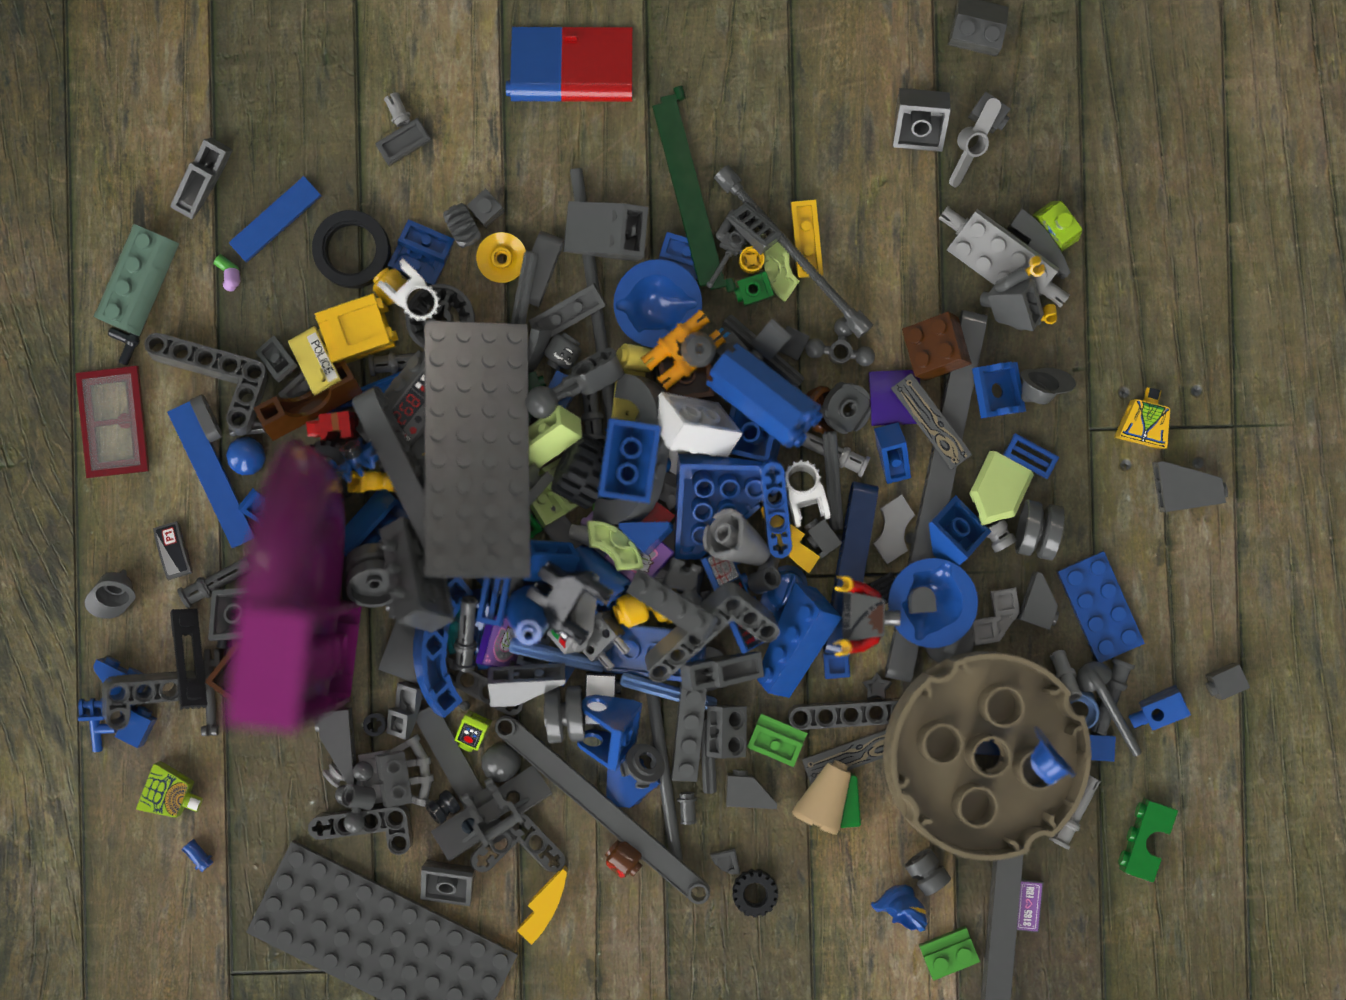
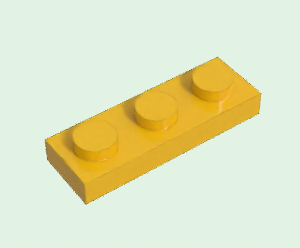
M816 200L791 202L795 248L797 247V250L813 265L812 267H815L819 274L823 276ZM796 262L798 278L809 277V274H806L807 272Z

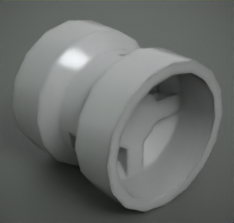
M1005 519L988 526L991 533L986 538H990L992 542L991 547L995 553L1017 541L1014 534L1008 531V524Z

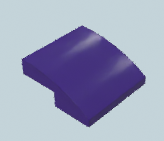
M913 370L874 371L868 373L871 399L869 402L871 407V426L890 425L897 422L899 425L917 424L891 389L912 373L915 377ZM915 377L920 384V378Z

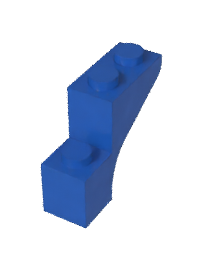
M109 656L96 659L93 666L102 683L111 676L143 674L134 668L129 667L127 670L119 666L121 662ZM146 684L140 685L136 692L142 693ZM116 686L112 688L110 694H118L122 687ZM131 704L130 721L125 728L117 731L115 737L139 748L144 746L157 718L151 715L152 711L142 706L136 708V704Z

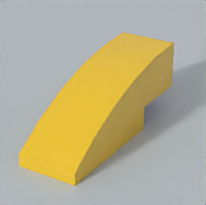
M761 506L759 510L765 523L764 508ZM778 515L773 516L770 520V524L773 527H780L784 523V519ZM790 524L792 550L788 557L804 571L810 573L820 556L800 543L805 533ZM776 534L777 544L782 549V546L786 544H783L780 534Z
M565 865L528 903L533 912L519 925L517 931L531 945L543 933L560 902L568 868Z

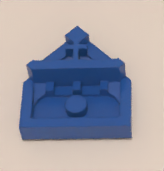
M642 758L639 759L640 764L644 768H646V766L643 764L644 761L642 760ZM620 766L617 771L607 768L606 796L618 807L631 808L639 804L646 795L659 786L660 781L657 780L649 784L648 788L638 789L635 787L637 780L631 775L622 777Z

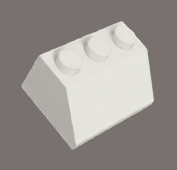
M663 392L659 395L658 426H661L660 435L668 448L674 451H689L693 454L703 453L713 457L729 456L743 433L719 402Z

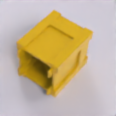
M370 294L315 313L332 363H339L343 360L346 363L368 357V354L374 355L396 347L395 341L399 340L396 330L392 331L391 327H389L385 315L386 312H389V309L384 302L382 303L381 297L376 298L374 294Z

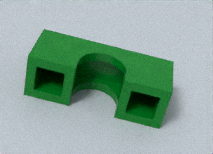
M1143 797L1142 803L1139 802L1135 809V817L1137 818L1134 827L1131 826L1127 833L1126 839L1128 844L1126 850H1122L1119 856L1118 864L1120 865V870L1126 874L1154 883L1162 859L1148 852L1146 841L1154 832H1164L1170 835L1178 810Z

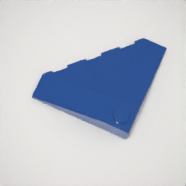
M678 453L674 552L676 554L674 558L701 559L707 554L703 545L704 530L707 524L711 525L715 520L712 517L716 513L724 509H733L741 513L745 519H748L761 507L759 503L763 498L760 467L763 462L722 456L713 457L707 454ZM770 466V470L765 472V474H769L771 484H776L774 474L779 472L774 466ZM773 490L769 494L775 496L779 491Z

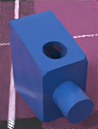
M1173 685L1140 701L1139 704L1142 710L1128 717L1134 729L1149 723L1151 729L1156 730L1186 718L1191 714L1176 685ZM1154 709H1160L1158 714H1151Z

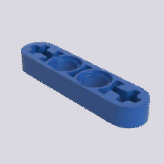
M769 459L763 462L760 467L767 545L774 557L784 558L792 550L785 473L779 461ZM770 466H774L776 470H779V472L774 474L776 484H771L769 474H765V472L770 470ZM773 490H778L782 494L781 499L776 503H771L767 499L768 494ZM773 516H783V525L780 527L771 526L770 520ZM776 534H780L783 544H786L782 546L781 551L773 547L778 543Z

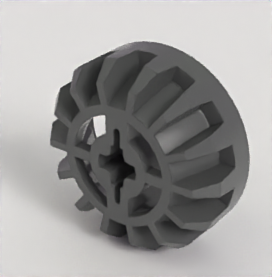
M446 284L430 285L433 291H437L436 295L437 298H440L438 300L440 307H437V313H434L432 318L428 317L429 321H436V316L441 317L442 313H444L447 321L454 322L453 315L450 313L453 306L459 314L460 322H475L474 309L464 293ZM421 289L410 300L408 308L417 316L428 315V310L435 305L433 294L427 289ZM406 313L407 330L411 338L424 349L425 321L423 319L416 321V318H410V315Z

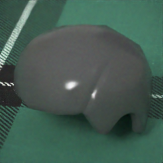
M506 742L494 743L482 756L481 768L487 778L491 777L497 783L509 781L521 767V755Z

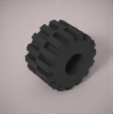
M582 433L583 438L567 448L560 459L553 476L551 489L552 492L584 509H588L600 497L598 496L605 444Z

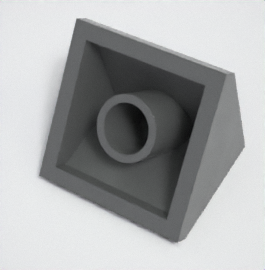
M426 860L421 870V900L471 906L476 871L471 866Z

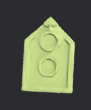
M996 451L988 452L969 493L972 501L975 502L982 526L1014 517L1034 476L1030 469Z

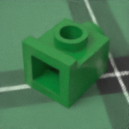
M766 271L737 281V291H734L738 303L743 302L744 307L771 299L774 296ZM750 285L757 286V293H750L748 287Z

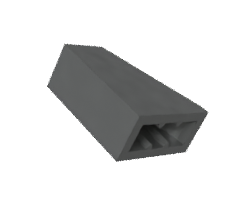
M1164 461L1152 463L1160 512L1226 503L1225 498L1228 497V489L1221 477Z

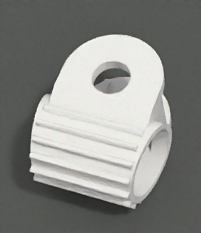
M402 258L399 261L402 264L401 268L411 279L398 292L387 282L383 283L380 280L377 284L397 305L405 308V313H408L410 318L414 317L416 321H419V319L426 321V318H432V315L437 313L436 309L440 307L438 305L440 298H437V291H433L432 286L428 287L424 279ZM419 288L429 290L435 299L434 309L426 316H417L408 308L407 301L409 295Z
M800 460L798 463L793 462V465L791 467L788 466L787 472L784 473L788 505L795 527L801 526L802 515L800 508L818 504L821 517L824 516L825 520L830 519L824 487L820 483L819 469L817 470L815 464L812 465L809 461L802 462ZM804 471L812 476L815 485L808 491H797L790 485L789 477L795 472Z

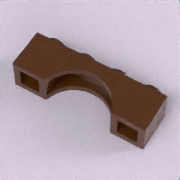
M345 360L334 365L341 381L314 395L312 391H309L295 398L275 396L254 407L262 427L272 441L305 425L306 421L318 418L319 414H325L363 393Z

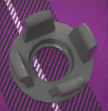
M642 743L632 746L627 751L624 762L620 765L622 777L631 775L637 780L635 787L638 789L648 788L649 784L656 782L662 777L665 770L664 759L659 751L651 745ZM645 754L652 759L650 763L651 769L644 768L640 764L639 757Z

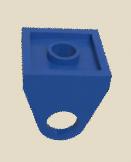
M602 695L587 696L582 701L581 709L583 713L610 732L585 730V738L595 737L602 743L599 746H588L583 741H577V745L582 751L605 767L617 771L624 761L627 751L637 742L642 703L635 700ZM592 702H599L604 704L606 709L594 711L587 705Z

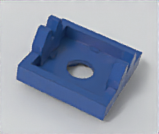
M1011 361L972 368L981 418L1026 412L1025 402L1021 399L1022 385L1017 362ZM995 383L1000 385L1002 389V394L999 398L992 394V386Z

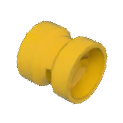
M753 246L745 248L739 257V266L747 274L758 273L765 262L764 253L760 255Z

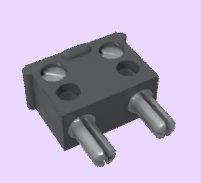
M610 610L598 612L595 615L593 633L587 647L583 650L591 662L599 660L607 671L612 670L614 664L605 654L614 645L617 646L623 655L630 651V648L621 638L625 632L610 615Z

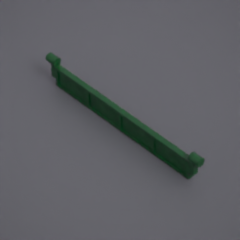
M677 86L673 88L674 94L660 97L661 104L653 105L652 108L699 286L702 287L706 286L707 282L710 281L720 262L677 101L685 100L686 96L683 86ZM722 271L714 282V286L710 288L712 291L726 287L727 293L737 291L734 278L724 280Z

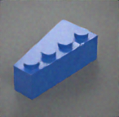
M797 582L794 583L777 624L780 631L779 636L770 642L762 661L764 677L757 679L767 693L790 698L842 618L815 587Z

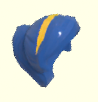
M906 884L895 885L886 890L878 901L871 902V906L876 912L884 911L889 913L893 917L892 923H900L911 931L917 929L919 932L926 930L928 925L926 911L922 903L915 897L913 887Z

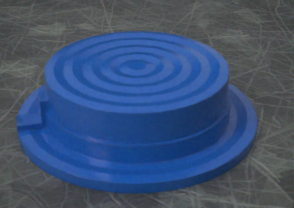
M648 260L635 265L621 278L614 295L615 317L622 331L634 342L650 348L657 346L658 339H662L677 327V323L681 322L683 324L697 313L699 309L702 311V296L696 280L685 268L668 260Z
M926 558L911 563L896 576L889 591L888 610L900 611V626H895V628L905 639L922 647L940 648L955 643L969 631L977 615L978 596L971 578L961 567L944 559ZM916 587L930 588L935 594L936 612L909 613L908 597L910 592Z

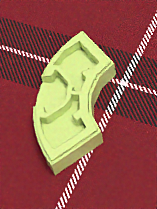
M777 242L764 252V272H767L774 293L782 301L786 302L800 281L790 268L789 253L781 246V243Z
M600 521L587 522L589 548H597L606 552L614 561L617 571L644 568L638 548L623 532L618 530L619 528Z

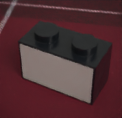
M586 672L585 697L590 695L616 697V694L621 695L620 679H617V673ZM592 702L587 705L594 711L606 709V706L599 702ZM584 714V725H600Z

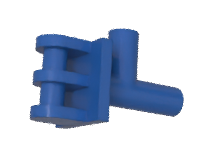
M91 698L90 701L79 699L78 721H89L92 752L103 751L101 734L116 733L117 730L111 729L107 723L100 724V720H104L102 715V698L100 701H96L95 698Z

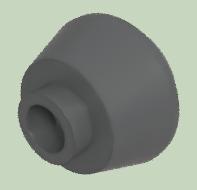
M694 332L683 340L681 354L689 365L704 367L713 361L716 355V344L708 334Z

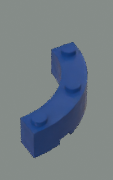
M447 578L455 617L461 608V598L463 596H471L473 592L462 578ZM451 622L434 632L415 628L413 639V661L419 687L433 712L443 718L463 701L457 693L446 668L445 658L447 657L448 630Z

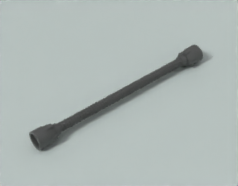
M729 165L722 168L715 175L714 180L727 194L731 192L734 196H738L742 203L746 202L780 231L778 226L767 217V214L744 191L743 186L740 184L742 179ZM782 233L778 243H781V246L785 248L787 253L792 255L791 257L807 272L806 274H809V277L815 281L817 286H820V289L822 288L826 296L837 305V308L841 310L847 320L845 324L858 339L873 327V323L861 310L856 312L854 308L849 307L847 302L840 298L841 296L836 293V290L825 281V278L823 279V276L819 274L817 269L812 267L813 265L808 262V259Z

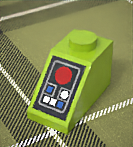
M469 710L464 715L455 737V741L459 742L458 746L469 752H472L473 749L478 751L492 720Z

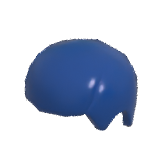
M252 437L236 438L229 444L226 452L228 465L234 472L243 476L254 475L263 467L266 459L265 450Z

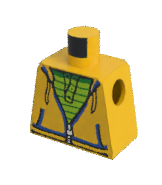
M1147 387L1143 401L1134 399L1129 402L1114 438L1157 449H1167L1170 408L1158 405L1161 390Z

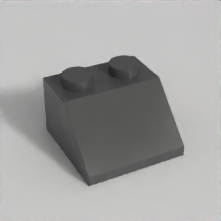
M958 0L948 45L996 57L1002 49L1009 7L982 0Z
M899 88L895 112L893 147L943 152L951 111L950 92Z

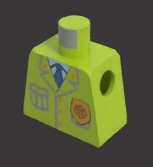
M1051 201L1032 215L1047 230L1061 252L1080 239L1083 231L1082 227L1062 201Z

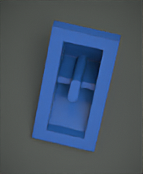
M670 522L619 523L618 526L647 556L673 531V525Z

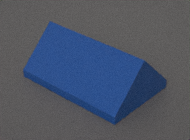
M609 418L598 496L650 503L661 426Z

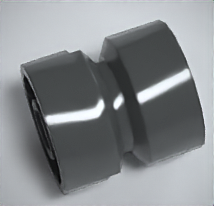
M931 848L917 853L904 865L913 879H918L916 884L924 896L936 893L951 880V876L944 866H938L939 859Z

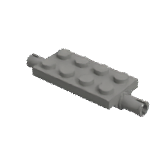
M947 206L938 218L956 231L955 234L957 236L949 245L947 251L995 285L997 280L1022 267L1024 269L1028 268L1029 260L1034 256H1040L1041 263L1035 267L1044 264V273L1041 276H1033L1032 274L1028 276L1029 278H1034L1038 296L1043 294L1060 308L1069 298V293H1066L1052 282V278L1059 270L1057 266L977 209L970 219H964Z

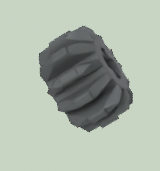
M465 204L453 205L443 213L444 220L459 247L471 246L481 239V233Z

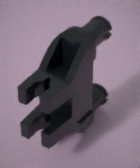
M549 561L546 566L543 565L537 575L554 588L550 589L537 581L534 586H530L526 595L542 606L547 623L556 634L564 633L581 646L587 639L586 636L590 634V631L571 620V615L580 599L587 592L606 605L614 590L609 589L596 580L595 573L590 570L566 572Z

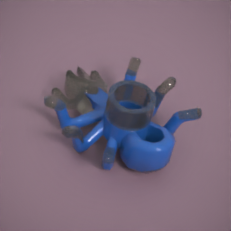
M359 435L357 440H352L343 446H338L345 459V462L340 466L333 459L325 456L334 468L339 482L342 479H345L347 483L351 482L352 468L362 477L364 472L361 466L370 469L376 467L375 463L379 461L378 451L374 449L371 441L362 446L363 438Z

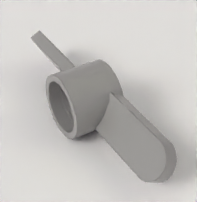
M991 98L986 102L974 127H966L959 133L957 143L964 152L950 177L949 184L951 186L958 187L973 158L983 155L988 149L989 139L987 134L1001 109V102L997 98ZM978 135L977 143L972 148H968L970 139Z

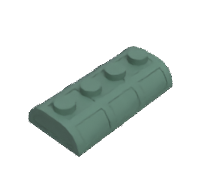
M133 224L93 317L140 336L179 243Z

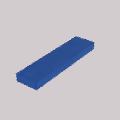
M303 176L236 235L229 244L245 262H248L322 195Z

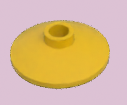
M505 232L491 234L478 247L476 254L478 268L487 279L493 282L507 283L513 281L520 276L526 249L523 243L512 234ZM502 254L507 256L505 263L498 262V257Z

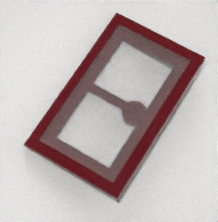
M139 366L75 373L86 478L150 471Z

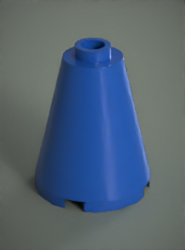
M584 545L577 547L575 550L580 558L575 571L590 570L599 576V582L614 590L606 605L602 604L598 599L596 600L595 615L601 610H613V606L616 605V599L627 593L626 591L631 582L594 548L585 547Z
M525 585L511 592L505 612L506 619L517 640L524 645L537 643L549 628L542 606L526 595L532 585Z

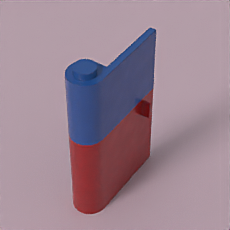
M512 27L510 81H506V96H511V101L632 102V27Z

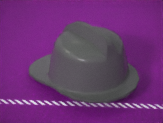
M1025 369L1021 372V378L1023 379L1021 399L1024 402L1045 405L1050 403L1057 394L1070 392L1076 387L1074 378L1060 369Z
M123 569L119 573L108 572L101 576L84 601L85 608L89 613L99 618L111 619L118 617L129 607L136 598V594L133 590L132 581L126 576V570Z

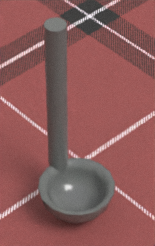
M1091 661L1085 663L1079 668L1076 675L1080 691H1097L1132 755H1140L1142 750L1105 686L1112 677L1111 669L1101 662Z

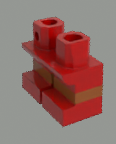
M345 411L319 414V420L306 421L308 437H321V440L334 441L337 433H341V438L360 439V434L355 429L359 424L357 413Z

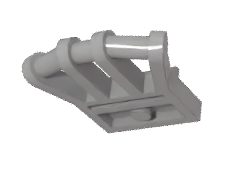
M418 734L393 749L358 755L359 762H368L373 767V775L366 781L365 786L374 788L376 793L374 804L382 803L375 755L402 751L409 746L417 758L406 760L407 767L419 766L421 775L409 777L410 785L421 783L419 796L412 795L413 803L425 807L430 802L428 797L432 781H434V776L430 774L429 767L431 757L427 756L419 740L421 739Z

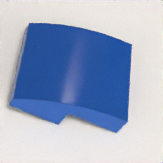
M408 219L398 239V245L387 265L388 269L395 268L404 277L411 279L401 268L402 264L399 261L403 258L424 279L427 286L437 284L455 239Z

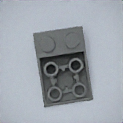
M568 201L563 252L638 262L644 258L649 207L624 203Z

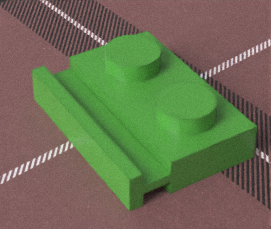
M760 713L747 748L794 767L808 733Z
M966 926L919 944L933 981L980 962Z

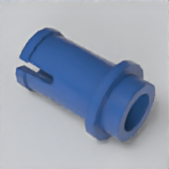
M195 839L191 840L182 849L196 865V870L199 869L203 872L213 863L212 856H208Z

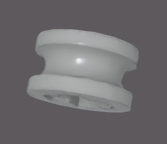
M334 763L329 765L328 770L322 771L323 776L336 788L340 786V781H345Z

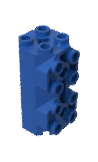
M738 343L735 344L733 347L737 350L734 352L729 350L724 352L711 369L710 375L713 377L712 382L708 380L706 385L786 447L791 448L793 445L800 447L806 440V433L810 427L816 426L822 419L823 414L819 412L821 406Z

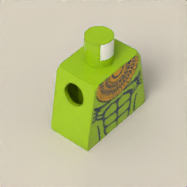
M158 761L152 766L136 809L177 818L182 815L184 808L198 812L203 798L191 793L194 785L192 779L166 763Z

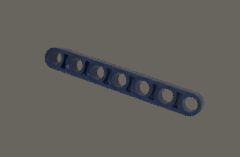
M853 481L851 484L841 539L842 544L840 545L830 603L842 618L824 644V653L835 655V653L842 651L840 644H833L835 641L843 640L844 591L835 590V587L843 586V580L837 578V576H848L852 580L864 581L879 487L876 485Z

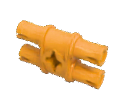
M700 309L683 324L681 322L677 323V327L662 339H658L657 346L640 358L644 364L651 358H654L647 364V368L650 371L667 356L674 359V365L657 377L660 383L670 378V380L663 384L667 391L682 377H690V373L698 368L689 365L682 355L679 356L677 354L679 347L676 342L682 345L683 340L689 334L698 332L706 324L710 323L706 316L697 322V320L704 316ZM715 329L709 336L715 340L720 336V333ZM723 336L715 342L716 349L726 343Z

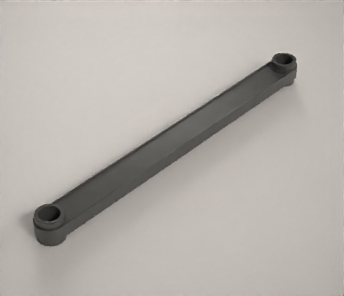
M503 715L497 719L495 732L500 738L620 841H625L638 850L642 855L641 859L695 904H702L710 897V886L704 879L613 803L515 717ZM504 720L509 721L513 727L512 732H504L500 726L501 722ZM700 886L705 889L706 894L702 897H697L693 894L692 889Z

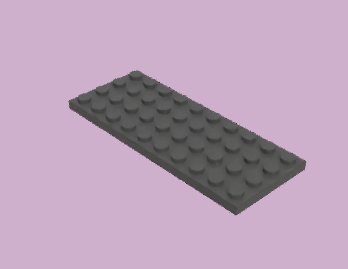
M450 321L424 322V578H530L529 419L526 407V397L528 394L527 324Z
M294 840L290 843L246 933L380 1000H495L518 955V952Z

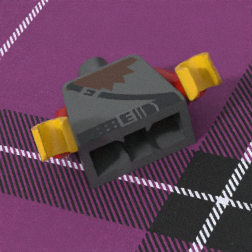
M837 576V578L843 580L842 587H835L837 591H844L843 640L833 643L840 644L842 647V651L835 653V655L844 656L849 653L865 652L879 643L881 637L884 636L885 626H900V611L885 610V599H882L880 592L868 584L852 580L848 576Z

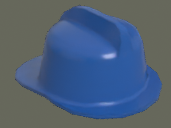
M785 565L778 567L781 575V584L778 588L765 592L761 596L760 603L772 611L777 624L794 583L808 585L804 573L795 566Z
M1035 726L1034 729L1040 742L1031 755V764L1034 771L1049 785L1054 784L1067 774L1075 777L1076 773L1073 768L1058 754L1041 729Z

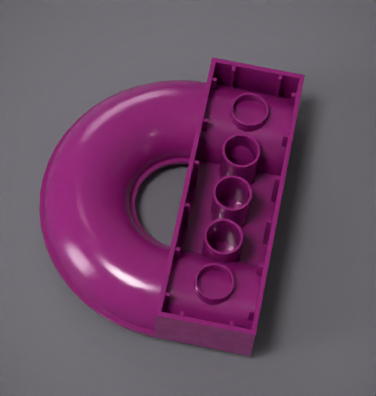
M289 439L280 448L268 474L257 510L240 600L225 721L227 725L296 733L351 701L362 606L357 605L351 600L341 599L345 552L343 496L338 477L331 464L323 455L307 447L300 439Z

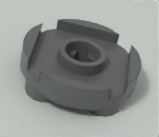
M839 382L827 394L820 413L823 414L826 424L831 429L842 434H848L847 432L851 431L856 432L867 423L871 415V407H869L868 400L870 396L861 386L854 383ZM850 402V412L848 413L845 411L843 413V408L845 404H848Z

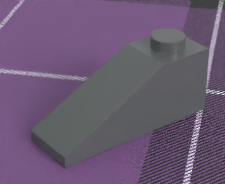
M565 663L489 667L488 691L490 707L517 706L564 685Z
M352 708L336 709L314 722L315 731L319 732L322 743L347 784L356 785L357 780L353 776V768L356 765Z

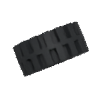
M750 869L748 872L744 871L741 873L740 877H737L733 885V900L740 912H743L746 916H765L767 912L773 910L774 905L776 906L778 898L777 885L767 872H763L760 869ZM751 883H759L766 889L765 898L759 903H751L745 898V889Z

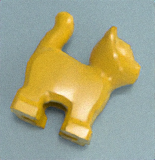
M352 471L351 482L347 483L348 492L386 489L396 493L386 472L363 471L364 476L360 477L357 472Z

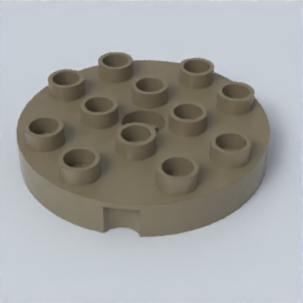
M975 651L958 654L944 659L924 671L910 684L897 702L891 714L884 739L883 759L886 781L892 798L903 817L921 835L942 849L975 860L992 861L1017 857L1028 853L1031 843L1039 836L1045 835L1051 838L1055 836L1070 820L1079 806L1088 783L1091 768L1089 730L1085 717L1076 714L1069 701L1071 692L1055 675L1042 666L1014 655L995 651ZM1035 726L1041 729L1058 754L1073 768L1076 773L1075 777L1067 774L1054 784L1049 785L1034 771L1031 764V755L1040 742L1034 729ZM994 739L993 742L1000 750L999 760L995 766L981 771L982 768L977 765L974 759L975 751L982 742Z

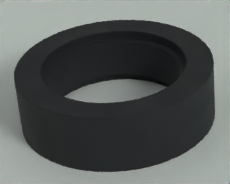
M344 210L330 215L319 225L312 241V254L317 268L327 279L341 287L355 289L374 283L372 280L383 269L388 267L387 265L391 258V245L386 231L373 217L356 210ZM360 226L367 229L375 240V257L372 263L361 272L354 274L340 272L334 268L329 260V241L335 232L343 227Z

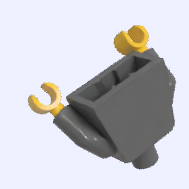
M1040 256L1032 257L1029 260L1028 268L1024 269L1022 267L997 280L990 292L984 291L981 294V306L991 307L994 318L998 323L1012 326L1020 331H1034L1036 326L1041 325L1042 321L1047 324H1054L1056 322V306L1054 304H1047L1042 310L1034 278L1028 277L1031 274L1033 276H1041L1044 273V264L1035 267L1041 263Z

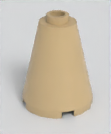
M834 760L833 764L828 762L794 806L792 814L807 824H814L820 827V830L837 835L841 826L851 772L847 771L849 766L837 760Z

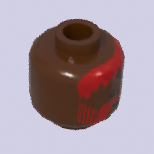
M617 840L605 854L607 857L606 865L620 878H625L629 874L634 877L643 866L640 863L642 854L625 841L620 842Z

